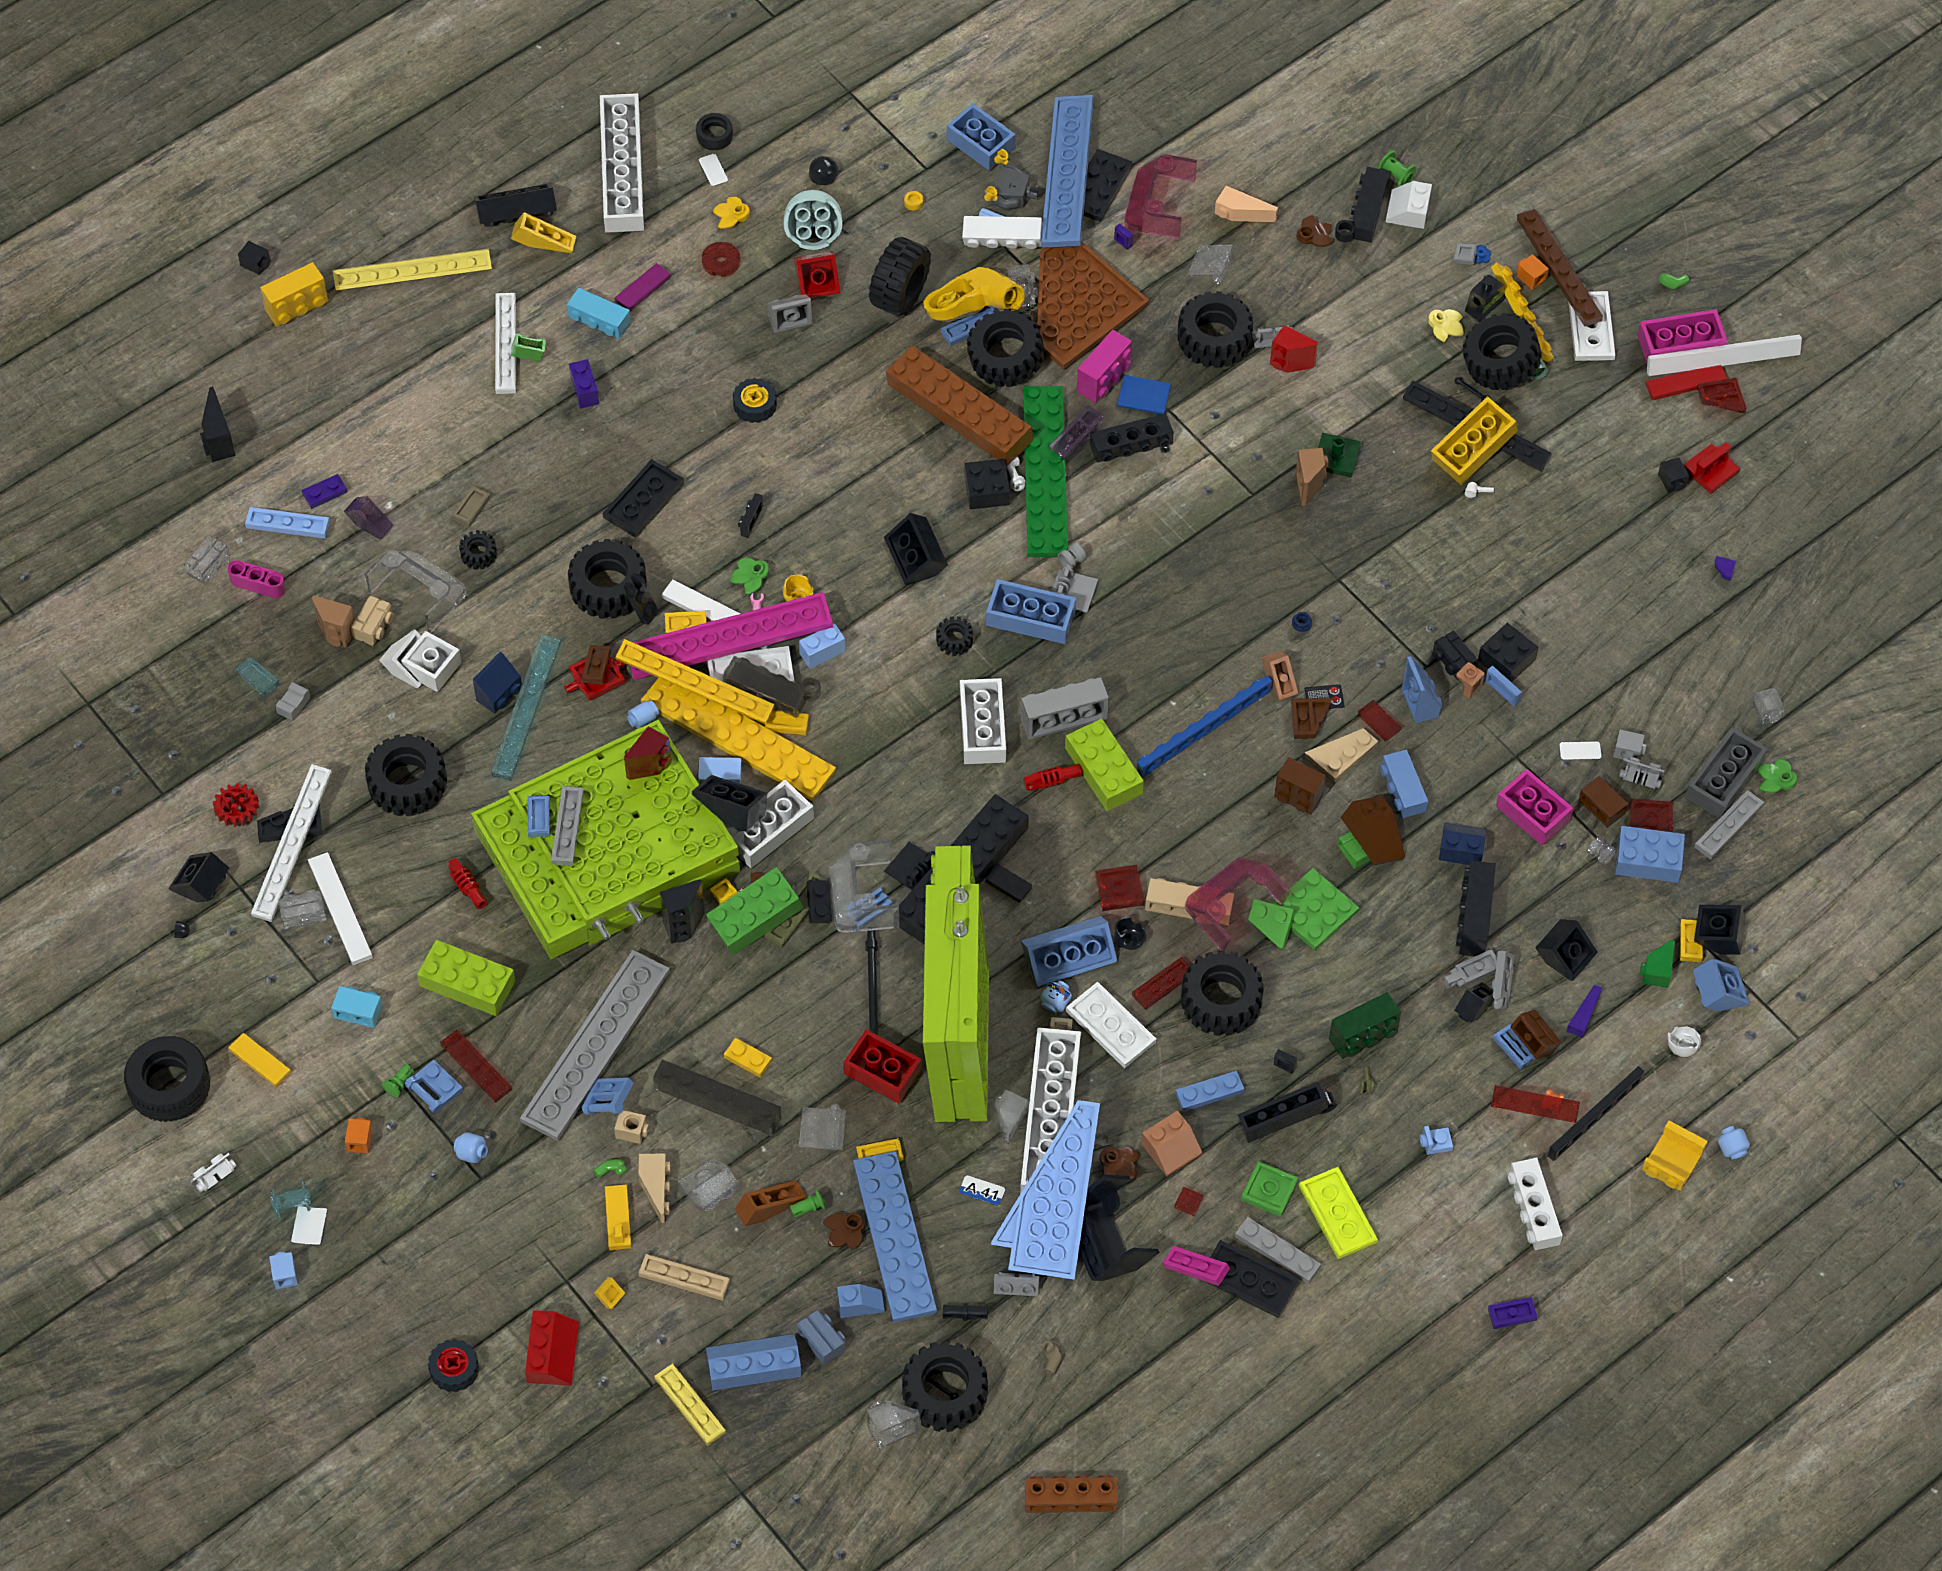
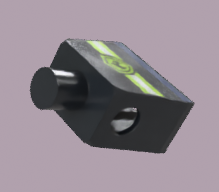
M1491 275L1485 276L1471 290L1465 312L1478 322H1481V319L1485 318L1504 301V285Z

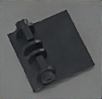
M908 842L886 867L884 872L910 890H913L931 869V855H935V852L926 853L916 845Z

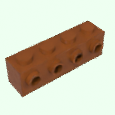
M1085 1475L1076 1476L1075 1478H1066L1065 1476H1054L1053 1478L1032 1476L1030 1479H1025L1026 1513L1117 1512V1477L1101 1475L1098 1478H1089Z

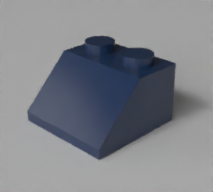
M501 652L473 678L476 701L494 714L499 709H503L507 705L508 700L513 695H517L522 688L520 674Z
M1444 822L1439 860L1470 865V860L1482 861L1486 829Z

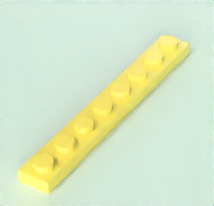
M489 249L336 269L333 270L335 289L342 290L492 269Z

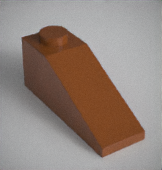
M797 1180L745 1193L737 1204L735 1211L743 1224L749 1226L764 1222L789 1209L790 1205L805 1200L807 1196Z

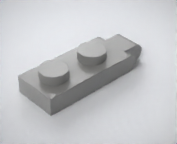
M1498 951L1494 963L1496 969L1495 978L1492 981L1494 1008L1500 1011L1506 1010L1510 999L1514 955L1506 951Z

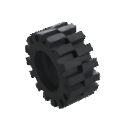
M476 530V534H473L471 531L469 532V537L467 535L463 536L464 540L461 539L459 550L464 565L467 563L468 568H471L473 565L474 570H477V566H480L482 570L484 565L488 568L490 562H495L497 548L495 539L492 538L491 534L487 535L485 531L480 534V531ZM476 546L486 548V551L481 554L470 552Z
M951 616L949 621L945 618L944 623L940 622L939 627L936 629L937 646L940 647L942 652L945 650L947 655L952 652V656H956L958 652L960 656L963 655V650L967 653L973 643V628H971L970 622L967 624L966 619L961 621V617L958 616L957 620H954V616ZM959 632L963 637L960 640L954 641L948 639L947 634Z

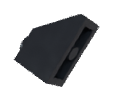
M1482 983L1467 989L1454 1011L1466 1022L1472 1023L1478 1020L1494 1002L1493 990Z

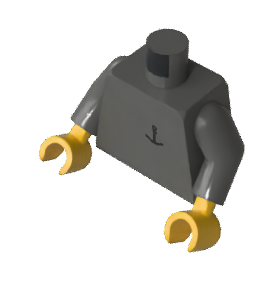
M999 150L994 161L997 164L1003 163V166L1000 165L994 187L989 186L985 190L987 194L984 196V199L986 201L992 200V206L1000 207L1003 210L1022 208L1026 198L1037 199L1039 188L1030 187L1029 175L1021 171L1010 159L1007 160L1008 153L1006 150Z

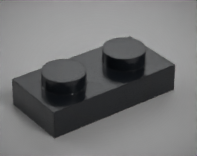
M755 493L752 500H748L746 513L740 517L738 523L741 536L749 538L763 508V495Z
M808 880L806 884L809 923L830 924L832 922L829 880Z

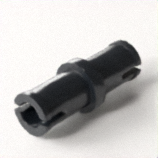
M963 1303V1305L943 1304V1319L954 1318L963 1319V1321H968V1319L988 1320V1305L974 1306L968 1305V1303Z

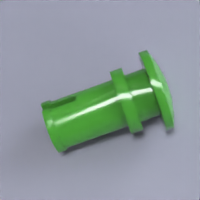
M404 1064L395 1076H391L388 1081H383L382 1087L385 1092L392 1097L398 1098L406 1080L414 1074V1070L408 1071L411 1067Z
M815 1190L816 1195L812 1197L809 1195L807 1199L790 1205L795 1218L812 1210L816 1212L819 1207L825 1210L823 1198L817 1190Z

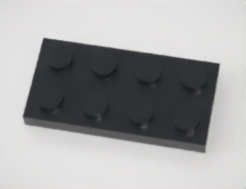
M1100 149L1096 150L1088 164L1083 216L1099 222L1103 220L1132 168V161Z
M651 459L602 513L603 518L631 536L636 537L683 485L684 478Z
M1222 1240L1218 1242L1210 1256L1212 1259L1227 1263L1230 1269L1219 1286L1211 1283L1208 1284L1277 1318L1280 1317L1299 1283V1278Z

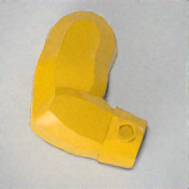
M977 267L956 277L940 289L933 291L923 302L924 308L931 319L951 322L973 316L984 307H995L1000 310L1006 308L1014 312L1015 309L1019 310L1025 293L1022 286L1001 273L989 268Z

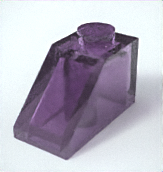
M368 496L356 497L344 510V513L357 527L378 539H382L393 526L391 521Z

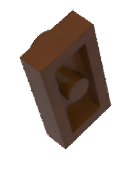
M590 645L582 674L583 683L603 685L611 654L610 647Z

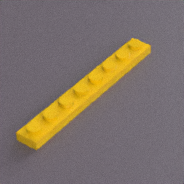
M624 639L616 655V660L765 725L775 707L773 703Z

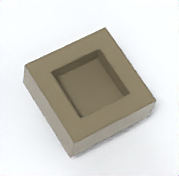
M1051 1017L1050 1029L1072 1031L1073 1019Z

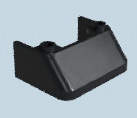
M1104 1174L1088 1187L1079 1251L1089 1277L1093 1281H1105L1137 1271L1160 1253L1158 1249L1132 1248L1126 1251L1112 1215L1120 1207V1198L1117 1191L1131 1180L1130 1176Z

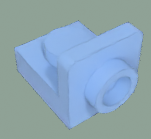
M1424 1126L1423 1133L1420 1134L1421 1147H1425L1427 1155L1453 1150L1449 1128L1429 1130V1126Z

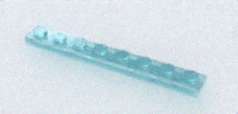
M544 635L539 637L491 770V776L512 781L561 644L558 638Z

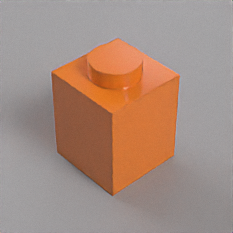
M1533 254L1528 258H1523L1518 263L1516 276L1532 291L1547 280L1549 268Z
M361 1117L348 1120L345 1137L347 1152L369 1154L373 1132L371 1120Z

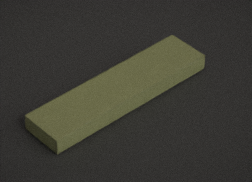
M813 872L796 892L804 908L765 934L766 939L781 948L784 947L809 914L807 881L826 880Z

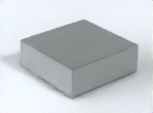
M1458 243L1454 263L1474 265L1478 249L1477 245Z

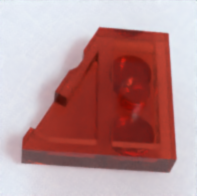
M1736 378L1698 383L1697 391L1703 405L1746 413L1747 408Z

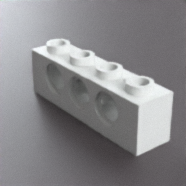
M1533 1158L1512 1163L1510 1171L1507 1173L1510 1185H1514V1199L1516 1204H1520L1522 1210L1520 1211L1521 1221L1527 1225L1528 1230L1526 1234L1528 1242L1533 1244L1534 1250L1560 1245L1562 1232L1538 1159ZM1523 1183H1530L1532 1187H1526ZM1535 1202L1538 1204V1206L1534 1207L1531 1206L1529 1203ZM1535 1222H1542L1545 1226H1538Z

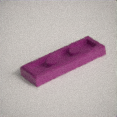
M656 263L615 297V302L631 311L671 278L670 273Z

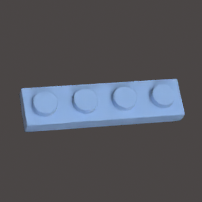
M250 507L245 526L248 529L325 539L330 520L329 517Z

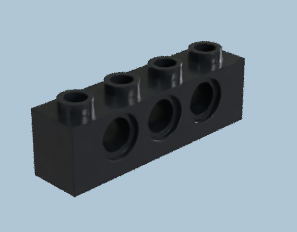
M1165 413L1090 432V446L1097 463L1107 462L1114 458L1127 457L1134 453L1146 452L1153 448L1166 447L1169 444H1173L1174 431Z

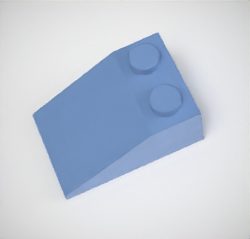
M1411 656L1407 657L1402 692L1415 723L1438 718L1440 709H1442V701L1435 694L1433 680L1429 679L1427 672Z

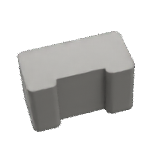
M292 682L283 698L276 704L277 714L294 721L310 699L309 690Z

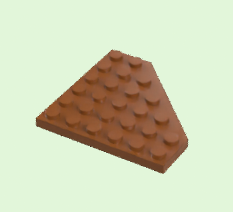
M1082 241L1081 246L1046 247L1040 251L1037 325L1041 332L1045 349L1044 353L1063 370L1101 342L1112 330H1117L1149 305L1147 297Z

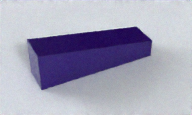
M1597 985L1592 987L1568 1024L1566 1032L1580 1037L1584 1036L1602 987Z

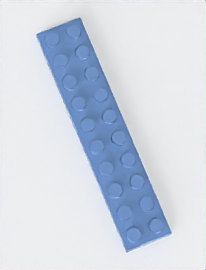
M1093 95L1055 97L1041 235L1042 248L1081 246L1094 104Z

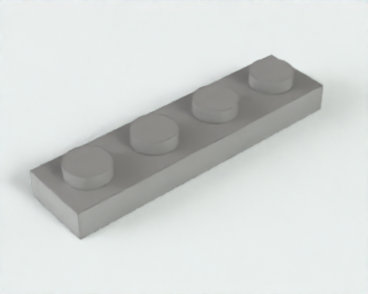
M562 786L551 858L552 864L573 866L584 788Z
M1747 790L1695 843L1694 848L1711 860L1763 807L1764 802Z
M1249 1217L1245 1219L1235 1233L1237 1239L1307 1284L1310 1283L1321 1268L1319 1262Z

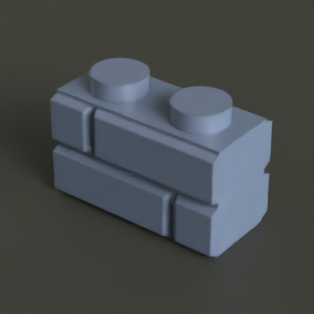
M816 1310L808 1318L803 1319L797 1324V1332L821 1363L826 1365L845 1351L846 1339L839 1330L836 1332L832 1328L833 1323L827 1314L822 1315L819 1310Z

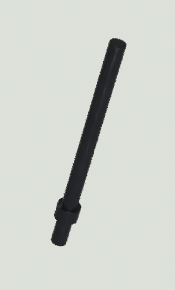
M868 925L865 950L868 952L869 1031L878 1035L876 967L878 941L876 940L875 925Z

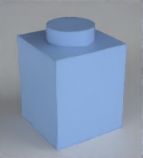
M279 1252L274 1256H269L275 1289L298 1285L292 1252Z

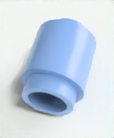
M644 701L628 711L629 716H627V720L632 727L641 728L655 720L656 716L659 715V711L653 701Z

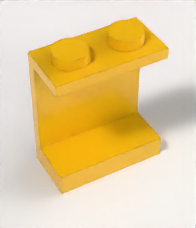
M1668 1121L1661 1138L1649 1158L1646 1157L1642 1170L1649 1177L1657 1178L1665 1182L1668 1187L1681 1191L1705 1151L1708 1141Z

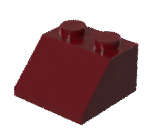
M648 726L624 756L626 778L633 780L659 775L663 769H667L672 761L669 737Z

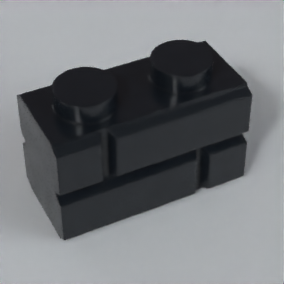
M1455 631L1449 632L1434 642L1433 655L1437 661L1441 660L1450 676L1453 675L1456 678L1457 673L1468 662L1478 667V658Z

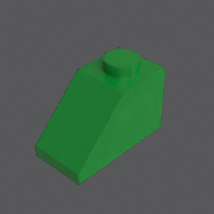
M1674 940L1668 941L1648 954L1645 963H1641L1639 975L1643 976L1642 984L1668 988L1672 972Z

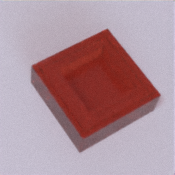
M1183 1187L1174 1208L1195 1216L1204 1195Z

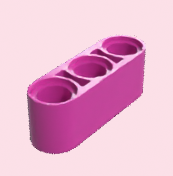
M239 560L229 563L227 570L232 585L272 598H279L285 594L286 589L281 573Z

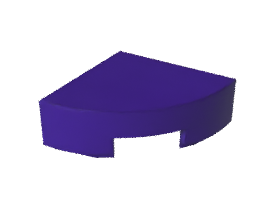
M1716 556L1715 568L1724 579L1731 581L1736 561Z

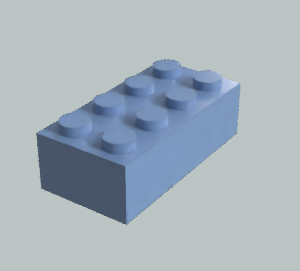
M997 579L986 611V626L1065 644L1076 611V598Z

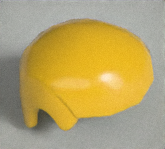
M799 574L790 575L785 579L783 597L786 601L810 596L813 595L814 588L810 586L807 577Z

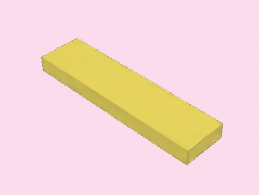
M673 1363L654 1376L657 1383L707 1446L726 1433L724 1427Z

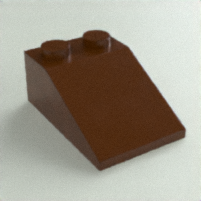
M1382 796L1352 801L1340 818L1372 863L1379 865L1404 860L1406 856L1394 812Z

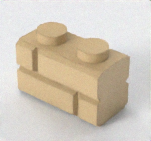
M369 596L350 628L352 637L372 646L375 645L377 640H381L386 624H390L394 617L391 604Z

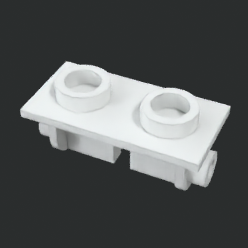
M220 1153L211 1160L212 1165L205 1169L203 1166L193 1173L195 1178L191 1180V1183L195 1180L198 1182L196 1188L199 1192H206L218 1182L213 1176L217 1173L220 1179H223L234 1171L236 1164L232 1159L230 1161L226 1159L230 1155L229 1153L225 1156Z

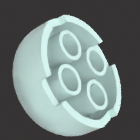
M807 190L798 193L789 201L785 208L784 229L786 235L804 249L818 250L829 246L840 235L842 230L840 206L832 196L823 191ZM815 227L817 237L823 240L816 243L807 242L805 239L811 236L812 228Z

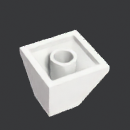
M413 630L391 645L379 661L392 675L415 688H419L422 683L401 661L421 637L416 630Z

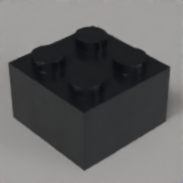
M1004 459L964 463V478L970 510L1010 505V489Z
M1507 622L1480 647L1478 660L1488 669L1491 666L1495 667L1512 682L1536 660L1538 646Z

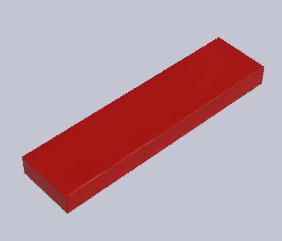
M1717 365L1648 380L1645 386L1653 401L1727 382V377L1722 366Z

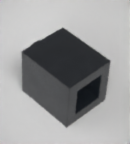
M248 241L238 253L240 266L258 275L264 269L266 270L271 262L269 251L251 241Z
M1679 457L1660 463L1658 475L1668 493L1680 491L1687 486L1689 475Z

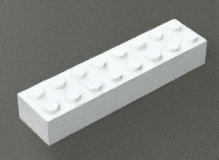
M638 93L600 95L605 233L644 231Z
M1037 1028L1021 1192L1074 1108L1080 1031Z

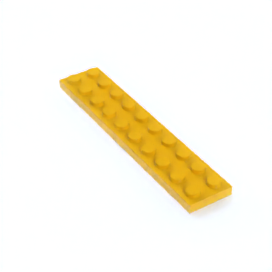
M660 678L655 681L641 699V703L653 701L661 716L733 757L741 758L742 762L775 781L781 783L786 780L803 797L812 802L836 773V767L745 715Z

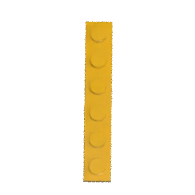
M1496 262L1491 269L1497 280L1504 285V294L1515 315L1520 316V319L1525 318L1529 324H1532L1541 347V359L1546 362L1551 361L1554 358L1551 353L1552 348L1545 341L1543 330L1537 326L1535 315L1528 309V302L1521 295L1518 283L1513 280L1511 269L1506 265L1503 266Z

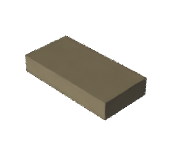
M472 486L452 514V519L470 527L490 499V494Z

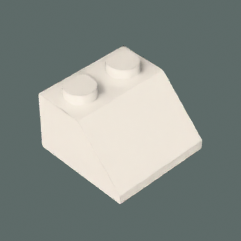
M1412 181L1392 189L1386 222L1424 229L1432 184Z
M427 631L422 634L401 660L404 666L420 683L436 692L441 689L462 663L458 648Z

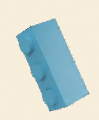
M581 288L576 290L567 303V313L571 319L585 323L590 328L603 331L608 336L620 338L631 322L630 310Z

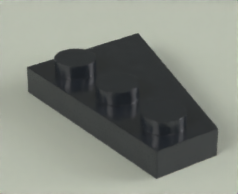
M320 804L306 837L323 835ZM294 808L284 812L279 811L257 820L259 843L281 840Z

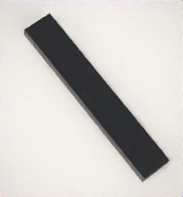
M1640 1066L1634 1069L1550 1146L1548 1157L1554 1161L1642 1081L1644 1070Z

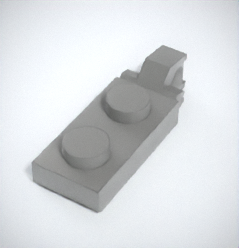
M1489 950L1455 965V968L1450 971L1451 974L1444 977L1443 984L1446 989L1457 985L1459 987L1467 986L1496 972L1494 965L1496 955L1492 950Z

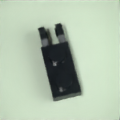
M633 573L630 577L633 584L625 583L624 589L641 623L648 625L659 609L644 584L643 578L639 574Z

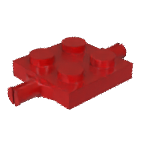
M610 657L603 685L582 682V674L587 659L585 658L569 666V672L573 676L574 681L564 685V689L567 694L579 689L590 701L625 683V678L619 668L626 665V663Z

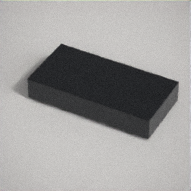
M998 863L985 878L986 883L1019 903L1032 889V884Z

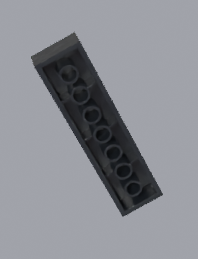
M994 794L950 845L971 846L975 884L980 885L996 864L1002 860L1029 827V815ZM932 867L893 912V924L924 945L926 885H931Z

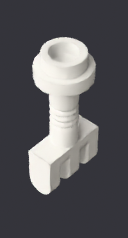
M1016 457L1006 466V469L1011 477L1010 487L1014 491H1021L1024 489L1026 482L1024 477L1018 476L1015 469L1016 466H1019V459Z

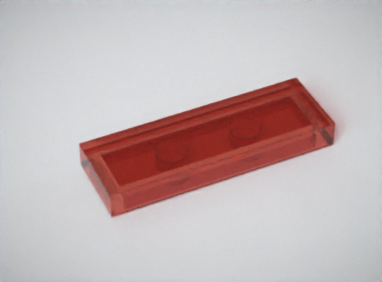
M1180 957L1132 991V996L1145 1010L1182 984L1184 973L1187 972L1189 964Z

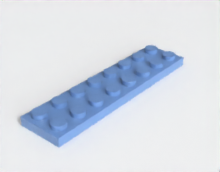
M896 1151L853 1160L893 1323L936 1314L937 1309Z

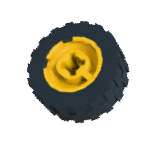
M761 378L746 379L735 387L733 392L734 411L744 421L760 423L761 421L768 420L776 411L777 395L770 382H766Z

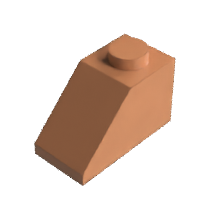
M1278 651L1261 657L1265 675L1272 680L1271 687L1278 700L1298 694L1288 655Z

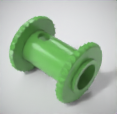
M1390 151L1382 158L1378 169L1390 171L1389 174L1399 180L1398 187L1411 182L1417 171L1416 166L1411 165L1407 168L1395 159L1396 152Z

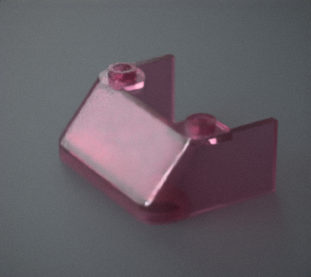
M1165 154L1141 166L1137 170L1125 213V226L1133 231L1180 239L1182 217L1163 214L1164 205L1159 200L1151 199L1157 175L1195 182L1197 160Z
M1239 857L1187 897L1185 910L1221 951L1226 949L1231 940L1228 933L1218 923L1226 913L1225 906L1220 901L1224 896L1249 877L1255 883L1264 885L1281 905L1285 903L1290 895L1291 890L1268 865L1247 857Z

